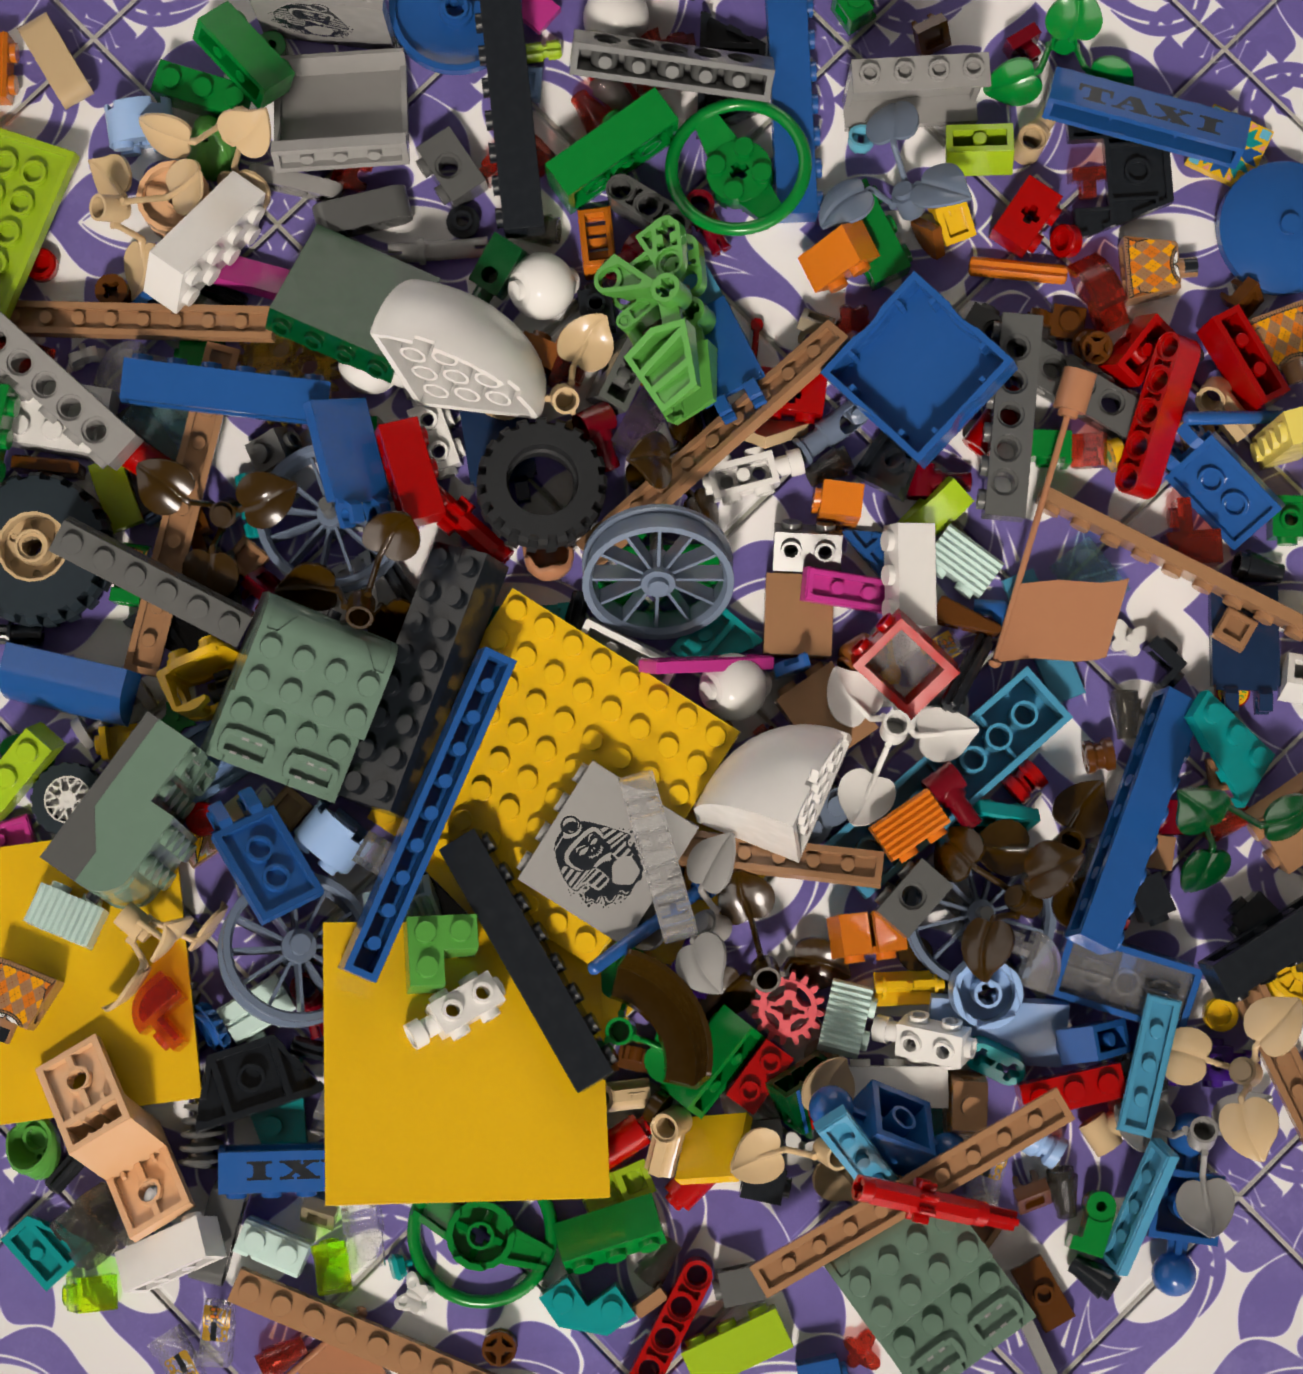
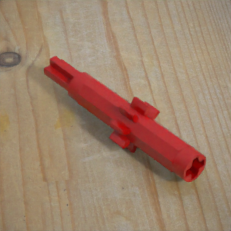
M438 484L439 490L443 489L446 493L448 509H446L442 520L436 525L448 536L457 532L477 551L488 553L505 565L514 554V550L472 514L476 507L466 497L462 495L456 500Z
M859 1174L854 1179L852 1185V1197L855 1201L905 1211V1218L915 1223L928 1225L929 1217L966 1225L989 1226L1014 1231L1015 1226H1019L1020 1219H1017V1210L989 1205L986 1201L937 1191L938 1184L927 1179L915 1177L913 1185Z

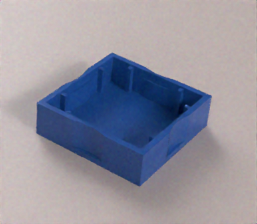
M913 271L880 307L871 323L860 333L853 336L820 373L916 463L925 469L1018 370V367L1006 352L979 328L965 321L953 309L949 301Z

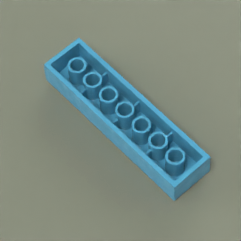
M1028 666L968 717L979 727V732L965 751L957 759L951 761V763L966 781L967 786L964 789L967 794L965 796L973 806L1073 718ZM924 756L894 782L896 789L895 801L887 814L924 790L921 781L945 763L933 762ZM940 805L942 810L946 813L947 817L951 821L949 824L944 826V828L947 829L957 819L952 814L949 808L945 809L942 805ZM848 822L823 844L883 851L868 830V827L874 823L866 826H853ZM925 839L916 848L920 853L930 843ZM884 853L881 886L893 877L909 860L903 864L899 859L891 862ZM853 886L864 899L869 898L878 890L877 888Z

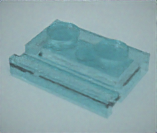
M131 405L129 410L120 419L144 441L174 461L177 460L189 412Z
M1089 536L1049 567L1058 580L1099 583L1124 580ZM1129 585L1127 586L1126 592L1131 589Z

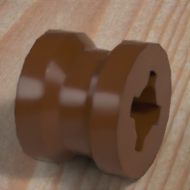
M117 274L103 275L95 284L94 292L99 302H132L129 285Z
M1086 328L1075 334L1072 339L1071 349L1073 355L1079 357L1084 362L1098 365L1110 358L1113 351V342L1105 332Z
M1110 737L1102 738L1100 742L1096 743L1090 740L1082 741V759L1087 774H1094L1098 769L1116 770V755Z
M500 1327L491 1330L485 1337L482 1345V1354L486 1362L496 1367L506 1366L511 1363L517 1352V1338L513 1332L506 1328Z

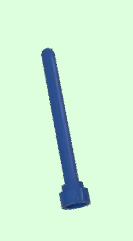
M1287 410L1188 411L1184 413L1182 420L1186 425L1269 424L1283 411Z
M691 883L689 890L588 964V972L592 975L599 974L622 957L628 949L637 946L697 900H704L698 893L699 884ZM706 891L711 899L717 895Z

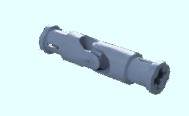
M847 400L814 424L815 428L800 439L794 438L792 444L794 448L800 449L803 460L810 465L816 455L827 447L833 448L864 425L869 418ZM843 415L851 424L840 428V419Z

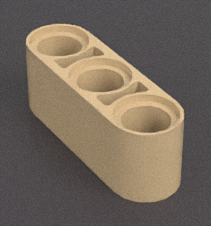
M46 12L17 28L65 110L95 94Z

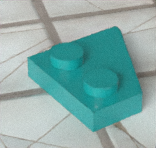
M982 799L973 805V808L983 820L973 828L979 834L989 824L1001 819L1017 821L1027 831L1041 821L1039 809L1024 807V805L1019 803L1004 804L995 802L992 799ZM956 821L950 827L961 825L958 821Z
M27 1215L1 1239L45 1291L50 1290L99 1245L94 1239L33 1215Z

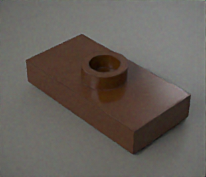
M12 455L10 467L18 474L29 475L30 472H42L46 476L54 474L67 479L85 480L86 468L77 460Z
M1037 1254L1009 1270L1029 1306L1036 1314V1318L1045 1333L1075 1317L1073 1310L1041 1254Z

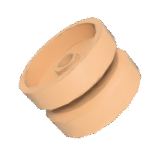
M177 160L160 162L150 168L139 181L136 197L169 193L166 175L169 168ZM204 176L202 200L212 191ZM172 199L138 203V210L153 232L162 239L185 217V215L178 214L174 210Z

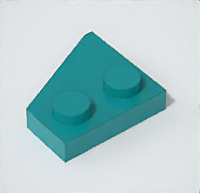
M725 608L719 617L706 627L680 637L670 648V651L677 657L713 656L728 653L741 654L760 646L763 639Z

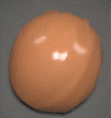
M522 546L524 562L528 572L541 581L559 580L571 570L575 556L573 546L568 548L561 546L557 548L556 552L546 553V549H537L536 553L526 552L527 548Z

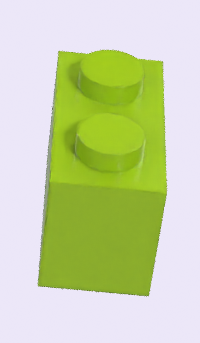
M1013 123L946 125L945 163H952L960 167L964 176L1013 174Z

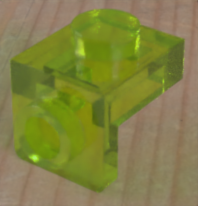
M327 1238L321 1240L319 1245L311 1246L318 1295L325 1296L354 1291L350 1252L346 1242L340 1241L337 1238Z
M117 1274L66 1276V1285L62 1287V1301L67 1311L81 1314L118 1309Z

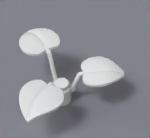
M835 666L832 669L827 684V702L833 717L847 727H857L865 718L869 722H881L879 732L882 740L886 742L873 774L863 768L853 769L842 777L838 786V800L849 823L853 826H866L883 818L890 811L895 801L896 789L894 783L888 778L878 777L892 745L901 744L909 733L915 739L920 738L919 749L926 758L933 762L947 763L957 759L978 734L979 727L966 716L958 712L944 711L941 707L928 708L918 714L915 721L918 732L915 731V726L911 724L909 716L902 711L894 710L887 714L881 713L880 715L873 716L872 714L881 709L884 695L858 671Z

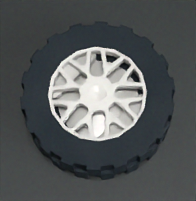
M62 762L60 765H52L48 767L49 769L46 772H42L38 776L40 778L37 782H34L32 787L33 793L32 795L30 794V801H32L31 811L32 814H35L37 823L42 825L47 832L55 835L58 833L100 776L97 771L86 765L75 762Z

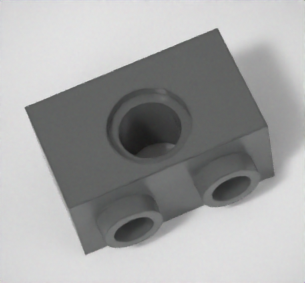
M449 126L416 147L419 159L415 162L425 178L431 176L438 186L434 188V191L444 205L450 203L453 208L465 205L488 190L486 179ZM447 165H454L458 168L457 172L452 176L441 174V170Z
M923 858L918 859L915 863L910 859L897 873L901 878L893 888L887 885L874 900L878 905L873 911L903 938H909L954 886ZM907 886H913L919 892V900L914 906H908L902 900V892Z

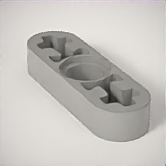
M259 163L249 164L248 170L254 171L263 177L271 191L320 202L341 197L343 185L336 181L299 172L276 173L273 166Z

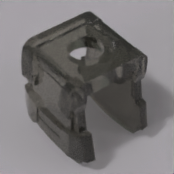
M105 1182L99 1183L82 1194L69 1209L50 1223V1228L54 1235L60 1241L63 1240L68 1244L71 1249L68 1254L77 1268H85L87 1271L103 1263L114 1252L127 1246V1242L131 1240L110 1189Z

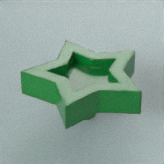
M166 701V715L161 721L182 734L185 728L197 726L195 721L173 711L169 702Z

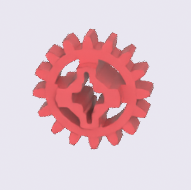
M792 969L790 977H781L779 987L785 985V990L778 996L771 995L769 997L768 995L771 992H761L756 988L755 991L761 997L752 998L751 1000L752 1005L759 1007L758 1010L751 1014L752 1019H761L757 1030L762 1031L767 1028L769 1030L768 1040H772L775 1035L780 1036V1045H784L787 1038H792L795 1045L799 1044V1035L801 1034L809 1040L812 1037L809 1028L820 1029L821 1023L816 1017L825 1016V1010L818 1007V1005L825 1002V997L815 995L819 989V984L816 983L809 986L807 984L809 975L805 974L800 980L796 978L797 974L794 969ZM797 987L807 994L811 1003L801 999L797 993ZM786 1000H791L792 1006L798 1009H792L791 1014H785L784 1008L779 1005H784ZM767 1013L775 1015L779 1021V1027L769 1019ZM799 1018H808L801 1026L791 1029L792 1023Z

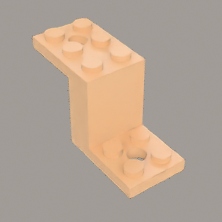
M95 1033L35 1069L69 1155L106 1180L129 1239L136 1243L196 1207L160 1121L124 1094L101 1037ZM81 1074H86L85 1083L80 1088L73 1089L75 1079ZM151 1186H157L156 1196L151 1201L145 1202L144 1195L146 1190Z

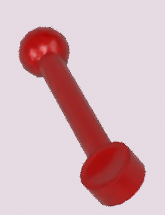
M754 318L750 323V328L753 331L752 350L756 358L758 356L759 334L764 326L760 318Z

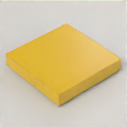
M747 1112L705 1115L702 1119L692 1116V1127L684 1137L675 1180L680 1185L739 1182V1179L730 1172V1164L740 1140L750 1131L753 1118Z

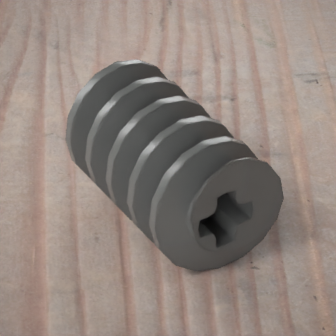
M199 1098L194 1099V1102L184 1104L183 1107L193 1112V1116L182 1118V1122L190 1125L191 1130L181 1132L180 1136L189 1139L190 1143L179 1146V1150L187 1153L188 1158L178 1160V1164L191 1168L217 1169L212 1164L218 1163V1153L213 1150L219 1149V1145H224V1142L215 1138V1136L224 1134L226 1129L223 1126H218L196 1134L194 1128Z

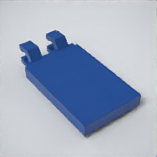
M722 296L707 304L715 313L716 324L714 329L705 335V339H708L718 348L717 401L707 408L714 405L719 416L727 425L738 419L727 397L745 389L755 409L768 402L757 382L766 376L725 296Z
M366 398L309 400L304 403L303 408L327 503L335 502V511L340 528H353L356 526L355 523L364 522L365 516L368 522L380 513L392 511L390 501H388L390 493Z
M1183 423L1178 428L1177 433L1190 447L1181 454L1180 449L1173 443L1166 465V470L1169 473L1164 478L1234 551L1282 510L1285 503L1216 431L1212 433L1208 430L1205 433L1201 425H1186Z
M249 786L238 792L239 798L236 800L245 817L233 822L221 800L208 806L209 812L206 813V817L214 829L211 833L213 844L262 926L323 896L324 889L274 805L263 808L260 799L253 788Z

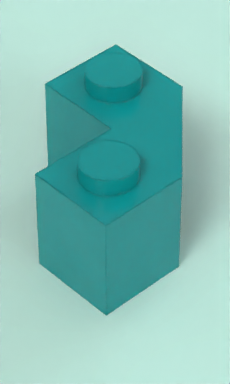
M567 1273L541 1291L539 1295L540 1301L557 1326L561 1328L608 1336L636 1316L632 1309V1302L617 1281L588 1301L572 1276Z

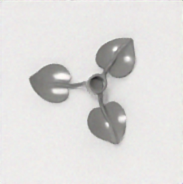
M724 833L702 840L692 849L687 860V876L691 882L699 884L698 893L710 909L698 912L694 916L693 921L674 917L668 922L694 928L695 932L699 935L691 937V945H687L679 950L675 966L677 974L691 989L706 994H723V977L727 959L724 941L729 938L732 932V922L727 916L720 914L721 907L715 905L706 891L718 894L727 886L731 879L736 856L735 835L732 833ZM657 894L637 927L669 904L668 899ZM667 923L635 946V948L642 951H651L658 948L667 936Z
M1248 1092L1245 1097V1101L1251 1097H1261L1273 1105V1097L1267 1094ZM1240 1093L1227 1095L1217 1101L1211 1112V1118L1199 1116L1192 1121L1190 1127L1183 1126L1182 1129L1175 1132L1171 1131L1176 1123L1174 1111L1168 1103L1160 1099L1151 1136L1161 1138L1167 1144V1137L1176 1139L1185 1135L1187 1136L1189 1146L1193 1150L1200 1152V1181L1189 1180L1183 1183L1176 1194L1175 1203L1177 1212L1183 1221L1208 1238L1219 1236L1229 1225L1234 1213L1235 1197L1232 1188L1221 1178H1213L1207 1181L1206 1170L1208 1151L1214 1146L1217 1136H1222L1219 1129L1220 1111L1227 1104H1239L1238 1096ZM1117 1103L1114 1106V1117L1116 1124L1118 1120L1121 1103ZM1119 1130L1124 1140L1132 1148L1145 1153L1151 1138Z

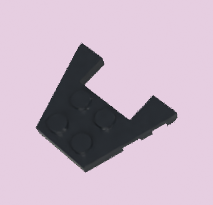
M1065 124L1067 144L1102 143L1107 207L1075 208L1073 210V224L1080 229L1083 240L1172 205L1174 193L1170 152Z

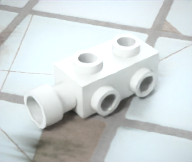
M403 386L407 400H411L413 405L412 409L406 410L408 417L417 416L420 426H424L422 424L424 416L432 415L434 418L430 426H425L429 437V445L426 447L429 457H433L436 460L439 480L458 474L457 468L463 466L461 458L466 456V452L460 437L454 439L450 426L455 425L451 410L416 405L405 386ZM438 446L445 448V454L440 458L433 455L434 449Z
M757 446L745 450V457L732 460L731 455L728 454L702 478L706 496L712 494L714 503L722 501L723 506L741 502L744 495L755 493L756 497H763L773 494L775 492L774 488L780 486L779 477L791 474V477L805 474L801 451L799 448L785 451L786 455L774 457L772 450L764 451V448ZM760 469L765 473V477L762 480H756L752 473ZM723 478H730L733 485L730 488H723L720 485V481Z
M488 970L480 975L473 971L458 981L460 985L458 988L451 992L444 988L428 998L430 1004L424 1010L427 1016L421 1020L415 1018L403 1025L405 1034L412 1046L418 1050L429 1044L430 1038L439 1034L442 1041L448 1037L456 1041L471 1031L469 1025L481 1019L482 1023L485 1024L501 1014L499 1007L506 1001L503 996L506 994V991L499 978L496 976L492 978ZM483 988L488 997L486 999L479 998L476 990ZM455 1006L458 1015L454 1017L449 1016L446 1012V1007Z
M914 1010L909 1012V1014H905L899 1022L894 1021L893 1017L877 1014L871 1028L872 1041L888 1044L889 1041L896 1042V1056L905 1057L913 1063L928 1062L937 1064L945 1070L961 1069L969 1059L974 1058L977 1050V1039L971 1037L972 1027L963 1026V1021L955 1017H946L942 1021L930 1019V1014L922 1010Z

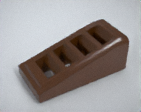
M945 595L941 596L937 602V625L975 634L982 632L992 637H996L1002 629L1000 624Z

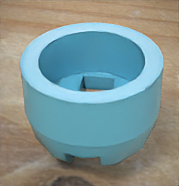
M855 125L849 131L848 145L853 153L866 154L874 145L867 138L866 125ZM858 137H864L863 143L857 142Z

